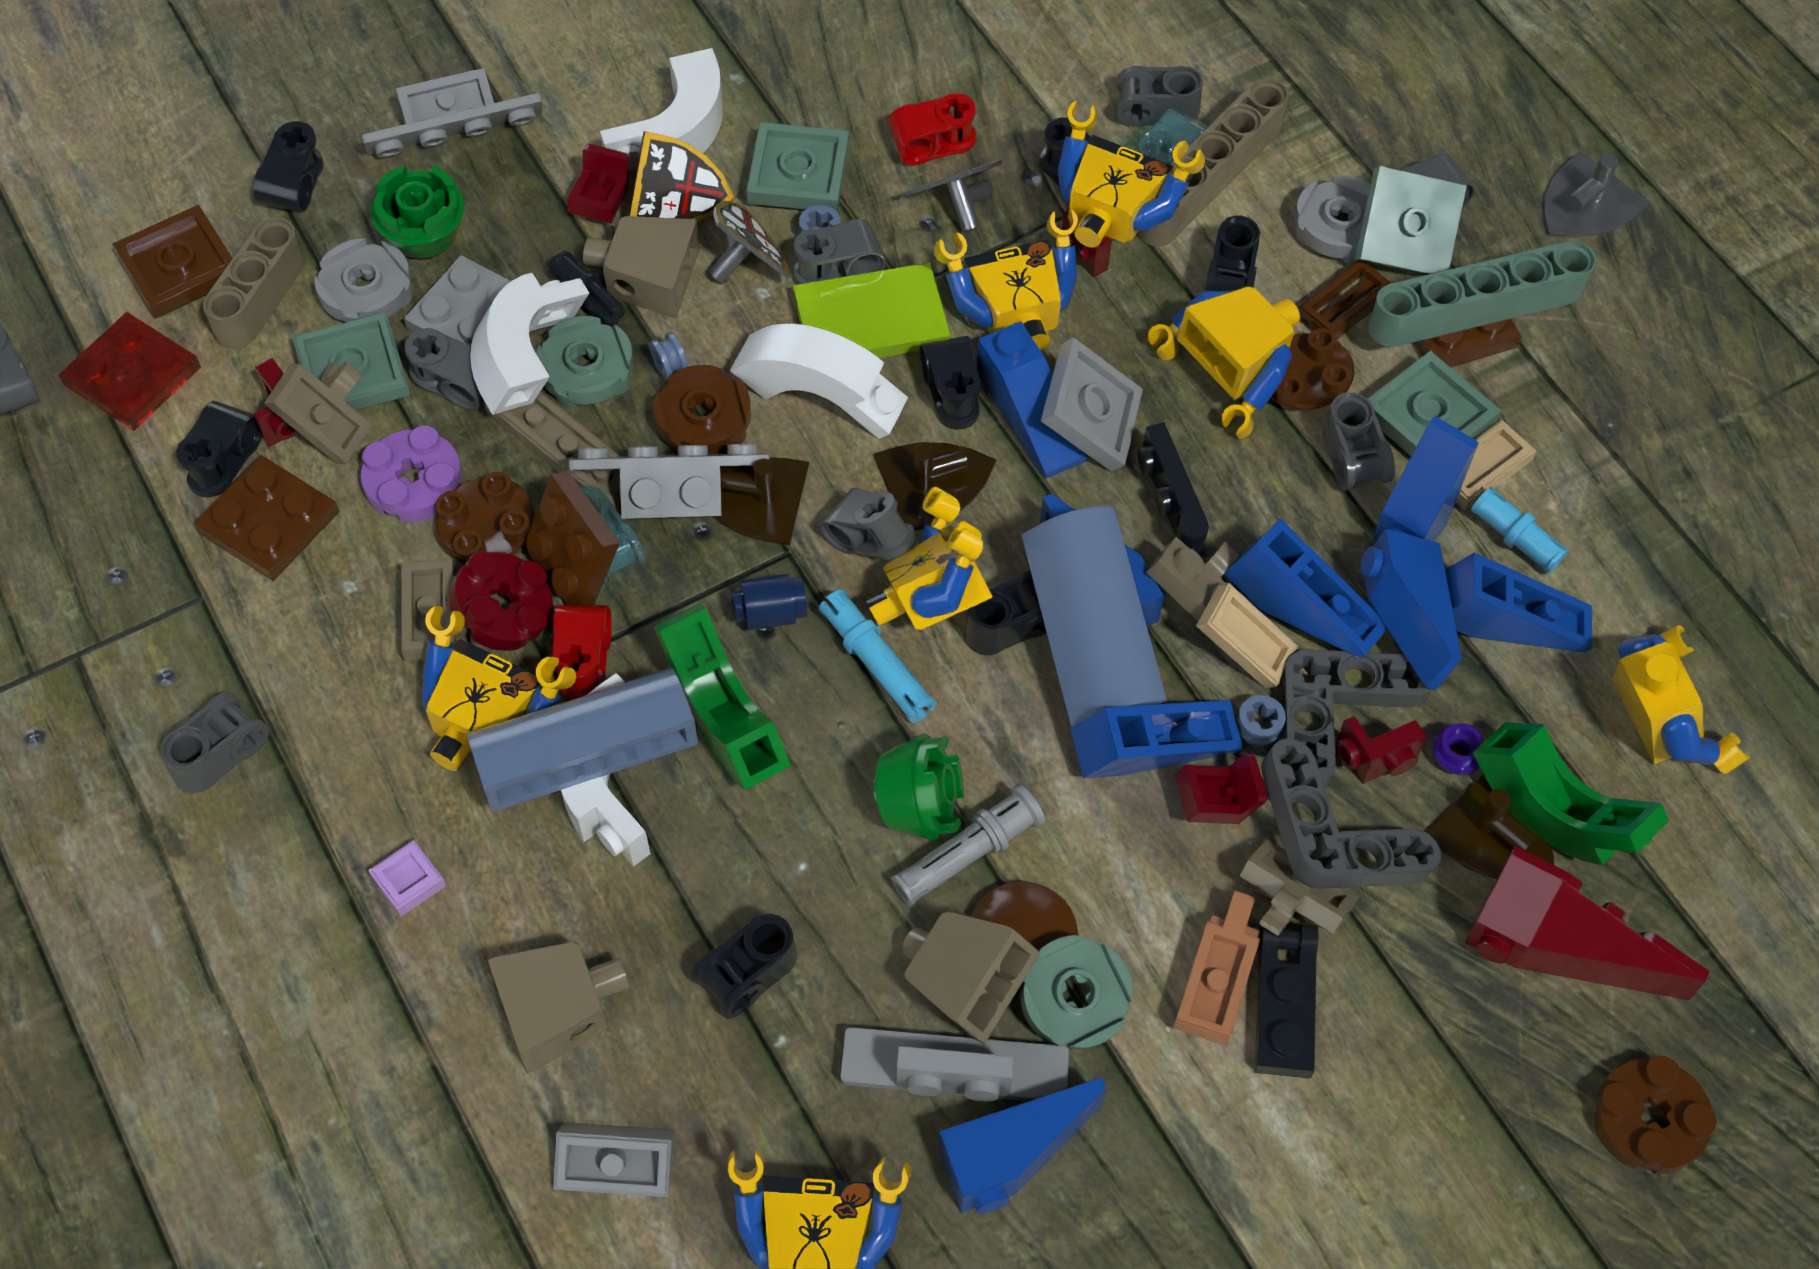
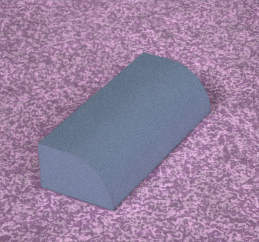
M1095 506L1070 511L1053 517L1021 534L1071 728L1105 707L1153 705L1167 701L1114 506Z
M673 668L466 734L491 812H496L698 745L695 720L681 683Z

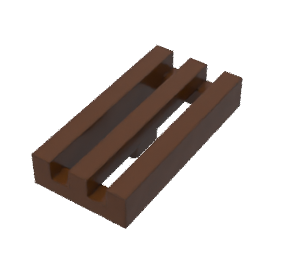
M1358 260L1297 307L1300 314L1299 322L1302 323L1307 320L1310 323L1308 328L1310 331L1318 328L1329 329L1334 332L1337 340L1373 311L1378 292L1382 287L1391 284V282L1369 264ZM1361 276L1367 278L1353 290H1349L1340 297L1339 301L1321 315L1317 312ZM1376 286L1378 287L1369 295H1367L1364 299H1362L1359 303L1353 306L1350 310L1344 313L1341 317L1335 320L1332 324L1330 323L1339 315H1341L1344 311H1346L1349 307L1355 304L1358 300L1364 297L1367 293L1373 290Z

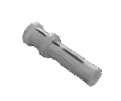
M1021 784L1015 785L1010 789L1011 795L988 811L982 808L975 812L974 817L971 818V825L929 852L910 867L892 876V884L902 900L908 906L914 905L916 901L955 876L991 851L994 854L997 852L1001 853L1009 848L1008 841L1030 826L1038 828L1045 823L1043 811L1029 790Z

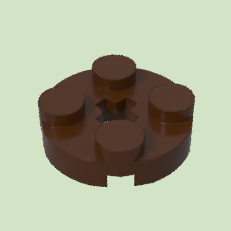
M712 365L689 366L674 372L667 378L668 385L661 390L660 394L657 391L654 397L653 411L657 431L662 439L670 444L673 453L678 455V446L708 445V454H717L727 450L728 444H742L745 441L746 430L751 422V404L748 390L739 378L734 375L735 380H733L731 377L723 375L721 368ZM705 404L708 410L715 409L706 416L692 414L696 412V405Z
M1655 1056L1651 1059L1639 1058L1625 1062L1609 1074L1597 1093V1112L1594 1114L1597 1134L1610 1154L1622 1164L1633 1169L1640 1166L1646 1170H1657L1654 1174L1667 1175L1686 1168L1705 1150L1711 1133L1717 1125L1716 1115L1711 1109L1710 1101L1701 1085L1688 1072L1680 1068L1673 1059L1666 1056ZM1644 1103H1650L1654 1107L1658 1106L1664 1112L1665 1128H1661L1656 1122L1648 1125L1643 1122L1641 1116L1646 1111Z

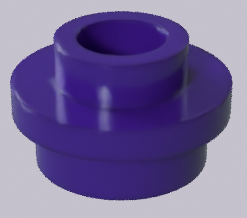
M1463 723L1453 724L1443 728L1436 735L1432 746L1433 756L1438 765L1447 772L1456 775H1467L1480 768L1473 751L1484 740L1480 732L1474 727ZM1459 747L1464 750L1466 756L1457 755L1450 748Z

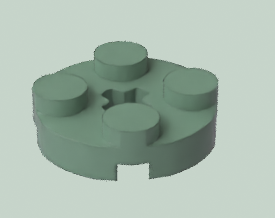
M578 316L561 321L548 331L549 338L543 343L542 348L539 344L536 355L550 376L544 387L556 397L560 405L571 408L578 405L596 404L608 400L615 395H621L629 389L630 376L634 368L633 353L630 340L620 327L614 324L615 329L608 325L601 324V319L597 317ZM587 354L590 360L596 359L595 362L588 366L576 365L579 363L578 356Z
M1072 935L1058 938L1038 950L1040 952L1038 958L1020 985L1019 997L1027 1022L1048 1044L1080 1050L1106 1042L1122 1028L1126 1020L1124 1018L1128 1013L1129 1002L1132 1001L1133 984L1126 964L1115 950L1105 944L1101 945L1094 940L1084 939L1086 937ZM1072 977L1076 984L1085 982L1088 985L1090 992L1083 996L1086 1005L1083 1008H1078L1074 1002L1067 1003L1062 993L1067 990L1065 983L1067 978Z

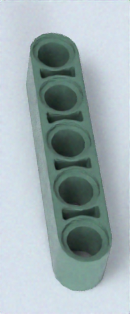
M1566 241L1388 284L1378 292L1368 325L1369 335L1381 345L1388 347L1401 346L1573 304L1579 301L1585 293L1596 267V254L1584 243Z

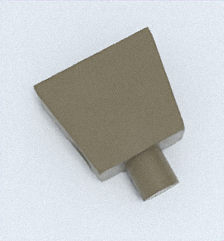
M625 216L619 220L612 241L588 237L584 246L583 262L585 265L603 268L606 289L614 298L668 317L677 318L700 250L697 220Z
M949 911L940 915L930 932L922 928L911 930L905 937L902 948L904 956L912 960L905 971V979L950 1019L983 1044L987 1041L1040 954L1020 934L1008 926Z
M568 942L498 956L487 960L527 1074L536 1071L602 1033L607 1028V1023L599 1000L630 989L619 957L587 969L577 942Z

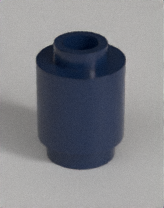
M789 574L740 580V591L731 592L735 622L745 621L747 631L791 625L796 623L797 618L807 617V601L802 577L790 578Z

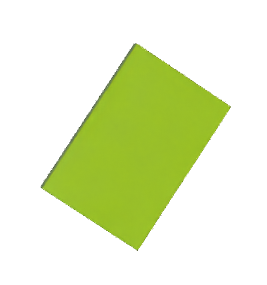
M930 263L793 285V296L800 325L812 326L840 335L862 346L878 358L919 352L921 343L951 338Z

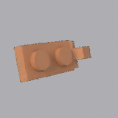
M1234 891L1226 918L1212 915L1210 922L1206 923L1173 1027L1174 1029L1227 1046L1260 941L1257 938L1260 930L1247 926L1255 897Z

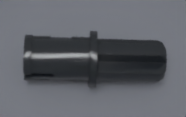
M562 251L551 259L548 264L550 269L548 273L553 278L559 280L560 283L580 278L589 292L582 306L584 305L595 317L600 318L602 324L610 327L618 324L619 319L625 315L624 306L603 287V280L597 273H590L569 251Z

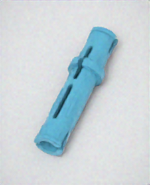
M839 589L829 594L826 598L833 605L829 606L826 601H822L819 606V612L829 620L844 639L843 647L849 654H856L907 715V719L911 723L924 719L929 714L923 708L926 706L929 711H933L937 701L929 695L880 636L881 628L874 620L866 619L848 597L845 590Z

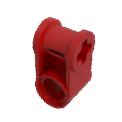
M953 93L917 104H906L895 109L888 117L887 124L900 159L907 165H920L929 160L953 154H963L970 151L976 143V130L972 125L976 115L975 103L964 94ZM951 107H954V116L950 114ZM958 132L962 134L961 141H958Z
M557 605L553 623L554 644L552 657L559 658V663L554 670L558 677L564 667H571L576 673L575 683L571 687L559 689L563 698L566 701L588 695L605 681L607 656L612 640V617L609 605Z

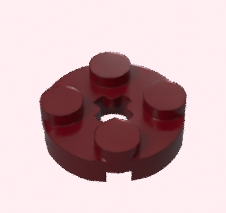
M479 551L474 553L459 570L449 589L451 613L453 611H460L465 618V625L473 631L470 637L485 647L501 651L518 650L540 635L552 617L553 598L550 588L546 583V571L540 564L534 561H524L517 556L503 552ZM500 593L506 596L511 603L507 609L500 608L499 600L491 598L490 595Z

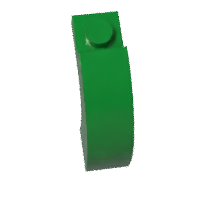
M699 603L653 626L670 664L667 666V669L673 668L694 717L695 725L731 778L740 787L747 790L791 767L773 721L755 706L736 677L707 609Z
M1505 722L1473 751L1493 791L1502 789L1510 795L1511 803L1508 810L1546 843L1579 860L1603 865L1616 851L1638 853L1647 847L1652 838L1669 822L1662 803L1612 798L1600 794L1582 783L1563 763L1545 725Z

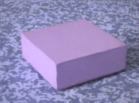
M414 840L368 870L373 881L400 917L446 887L443 877Z

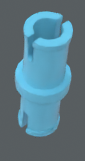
M1492 486L1478 498L1471 508V512L1477 514L1505 537L1503 539L1504 544L1510 549L1516 546L1543 568L1547 574L1552 572L1570 551L1535 523L1537 518L1530 512L1523 514L1496 492V489Z

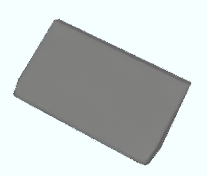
M563 1123L556 1134L553 1189L668 1197L670 1193L676 1131L669 1129Z

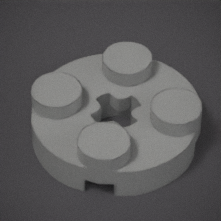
M1347 175L1333 176L1332 182H1324L1319 185L1318 179L1307 185L1298 198L1294 216L1296 239L1300 244L1309 246L1323 255L1340 258L1347 263H1355L1358 261L1355 260L1370 184L1362 179ZM1340 212L1348 214V220L1339 221L1332 216H1338Z
M353 239L343 242L328 251L319 263L321 271L318 274V278L315 276V288L323 308L334 318L346 323L384 312L390 317L402 307L408 305L413 298L411 288L412 277L408 262L397 247L381 241L382 246L376 244L367 245L366 239ZM362 276L366 280L375 278L370 284L365 286H357L356 279Z

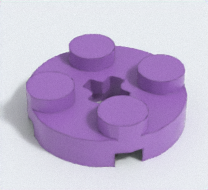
M423 425L415 429L390 434L380 441L368 445L362 454L361 483L369 503L377 512L384 516V511L391 515H398L400 521L418 522L436 516L437 510L435 505L437 499L443 493L453 491L458 485L460 486L463 480L462 468L454 447L446 439L440 437L436 429L430 426ZM409 469L421 470L418 472L419 479L414 482H410L407 477L400 478V476Z

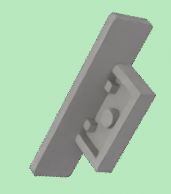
M476 69L396 88L406 124L362 135L367 155L377 154V157L380 158L391 157L402 153L405 146L421 143L423 147H433L447 142L448 136L465 132L466 136H479L490 132L493 125L509 122L511 126H521L531 123L536 119L535 115L543 113L542 99L540 93H535L494 103L485 69Z
M728 444L727 454H708V445L678 446V455H658V446L628 447V456L608 457V448L605 447L578 448V457L568 458V469H619L621 519L722 516L720 466L754 465L761 458L769 459V454L757 453V444Z
M848 1028L845 1031L841 1082L844 1085L906 1090L919 1096L951 1094L962 1095L971 1100L985 1102L997 1099L1032 1101L1067 1089L1069 1049L1065 1046L987 1040L983 1044L975 1038Z

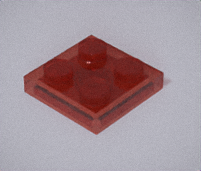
M126 312L61 371L59 376L64 386L132 431H135L201 368V365L196 355L129 312Z

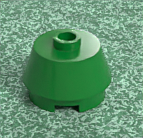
M406 165L389 171L377 182V194L371 205V219L377 231L392 245L397 247L403 255L412 258H430L446 251L456 239L464 213L465 203L460 189L447 172L433 165H430L431 171H407Z
M923 733L880 755L873 781V795L881 818L887 828L932 841L937 840L941 834H952L959 830L962 821L959 817H953L955 799L964 798V783L958 755L947 756L945 748L948 747V737L931 738L928 734Z

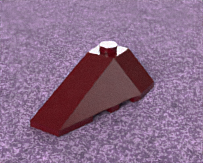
M1514 847L1490 889L1465 940V943L1475 947L1482 957L1495 963H1506L1518 969L1684 1000H1690L1707 980L1710 973L1709 970L1662 937L1650 932L1637 933L1627 926L1622 919L1625 912L1612 902L1605 903L1600 907L1580 893L1579 890L1583 882L1572 874L1519 847Z

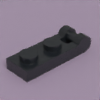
M1165 422L1147 426L1143 447L1139 448L1137 452L1140 469L1145 477L1151 476L1155 485V502L1160 515L1163 517L1168 516L1176 537L1202 558L1205 547L1204 541L1209 529L1207 518Z
M1301 924L1299 929L1284 928L1279 936L1261 926L1258 956L1255 1073L1311 1079L1315 1068L1318 926ZM1278 950L1297 951V964L1278 962Z

